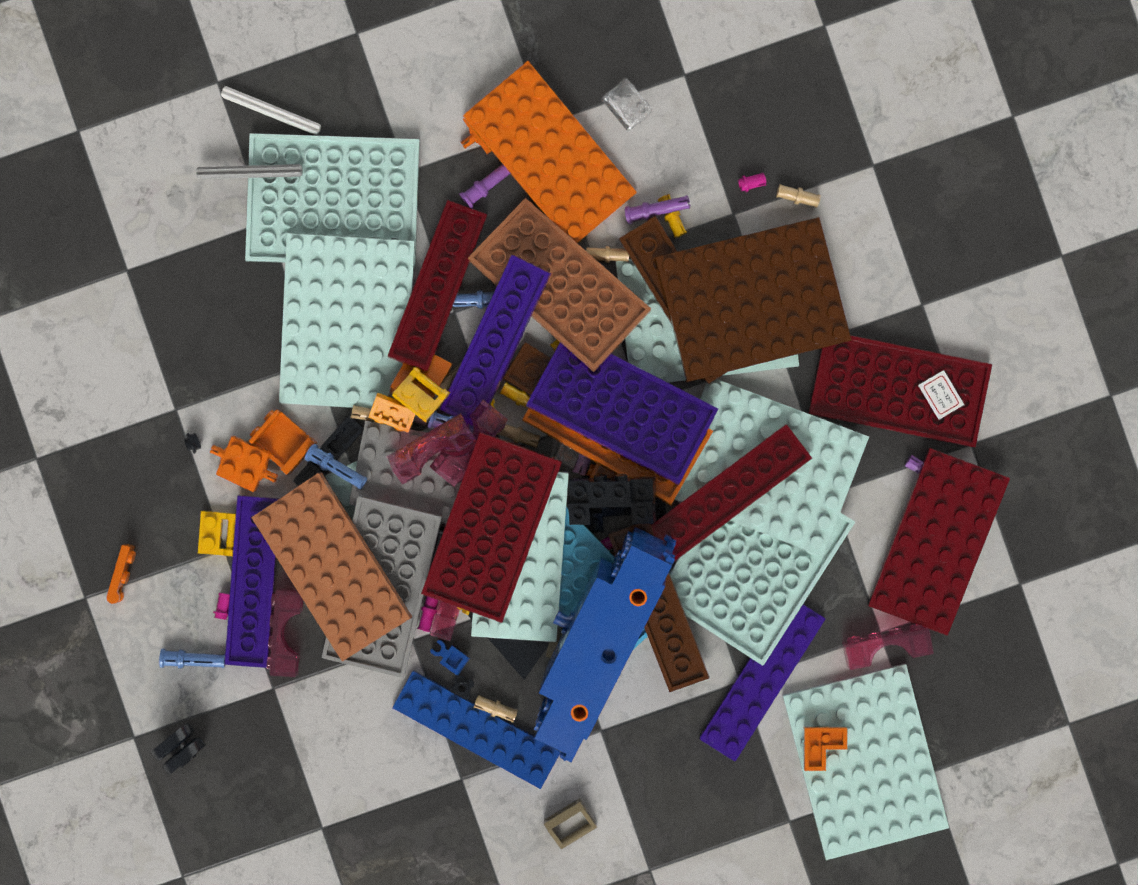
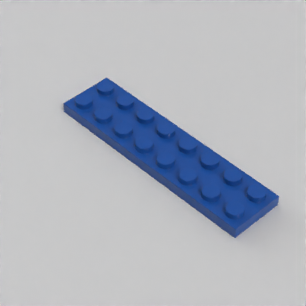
M414 670L412 671L393 709L535 787L542 788L561 751L535 739V736L498 716L492 717L488 712L473 708L475 703L463 699L462 696L455 695L442 685Z

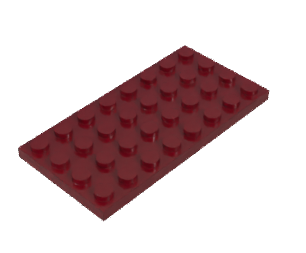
M851 336V341L821 348L808 414L976 448L992 364ZM944 370L964 405L938 420L918 385Z
M480 432L421 594L502 623L562 461Z
M929 448L867 605L948 636L1010 478Z

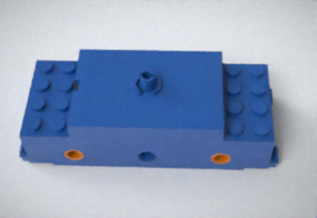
M634 527L632 532L628 531L623 541L622 551L618 550L614 563L601 557L574 612L571 611L570 616L558 611L553 621V624L563 627L561 631L563 634L545 669L539 694L546 696V698L543 699L533 730L536 731L535 739L561 751L560 758L563 761L567 760L572 763L583 739H588L665 588L666 577L675 561L673 549L676 545V540L672 539V536L664 535L665 541L636 527Z

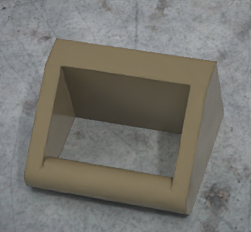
M580 798L544 819V826L560 849L565 848L597 828L596 823ZM581 812L589 823L561 840L554 827Z

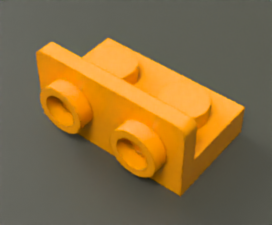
M377 393L368 418L373 419L377 423L392 426L398 431L409 433L415 414L398 400Z

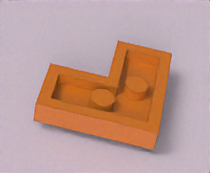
M804 727V771H826V750H847V727Z

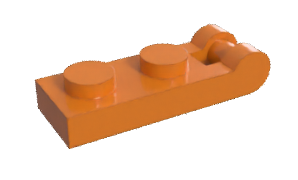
M123 544L121 546L107 593V601L111 604L121 602L124 599L123 585L127 584L130 572H128V568L134 562L136 552H134L135 546Z

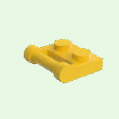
M415 367L393 392L392 396L426 422L446 400L450 392L447 389L443 390L424 375L420 368ZM417 379L438 396L436 400L416 386L413 381Z
M201 511L198 542L199 554L233 556L236 513ZM223 519L228 520L226 549L221 548Z

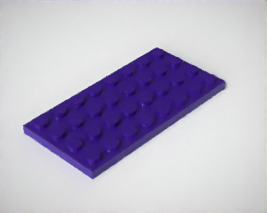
M559 343L526 404L527 407L678 485L718 411V408L613 354H610L593 372L562 343Z

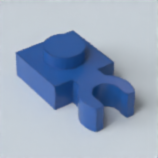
M437 640V643L441 645V651L436 652L434 649H431L430 652L434 656L443 657L440 664L455 675H459L470 658L454 646H451L448 650L445 642Z

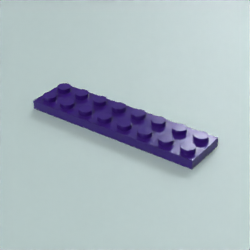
M511 255L451 384L450 394L440 408L441 410L476 428L480 427L551 273L515 255Z
M237 496L225 665L268 667L276 556L251 517L279 498Z
M802 605L765 664L762 666L752 658L748 659L699 739L731 760L736 761L824 623L825 618Z

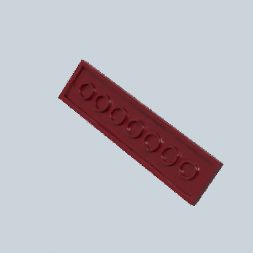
M447 200L389 350L388 358L412 367H418L426 372L429 371L470 263L468 257L476 248L487 219V214Z
M784 425L652 524L651 527L654 535L665 541L664 535L672 536L671 538L676 540L673 554L675 555V561L809 462L812 459L811 455L788 425Z

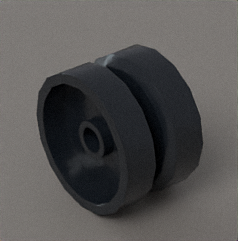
M188 722L150 752L157 761L170 754L171 758L162 767L168 775L172 774L179 767H184L197 756V752L206 746L200 737L194 738L189 743L185 741L194 733V729Z

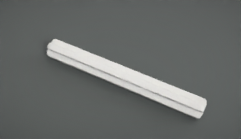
M225 86L222 90L221 96L301 130L314 135H318L321 130V125L235 89Z

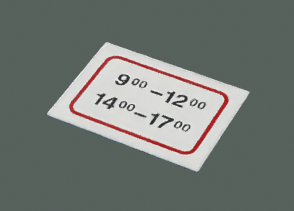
M944 370L918 385L938 420L964 405Z

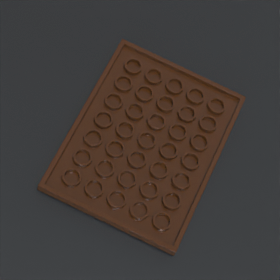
M820 217L655 257L686 382L851 341Z

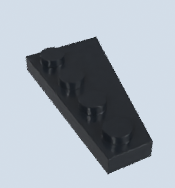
M469 612L468 615L471 620L473 617V612ZM488 638L524 680L548 647V644L544 641Z

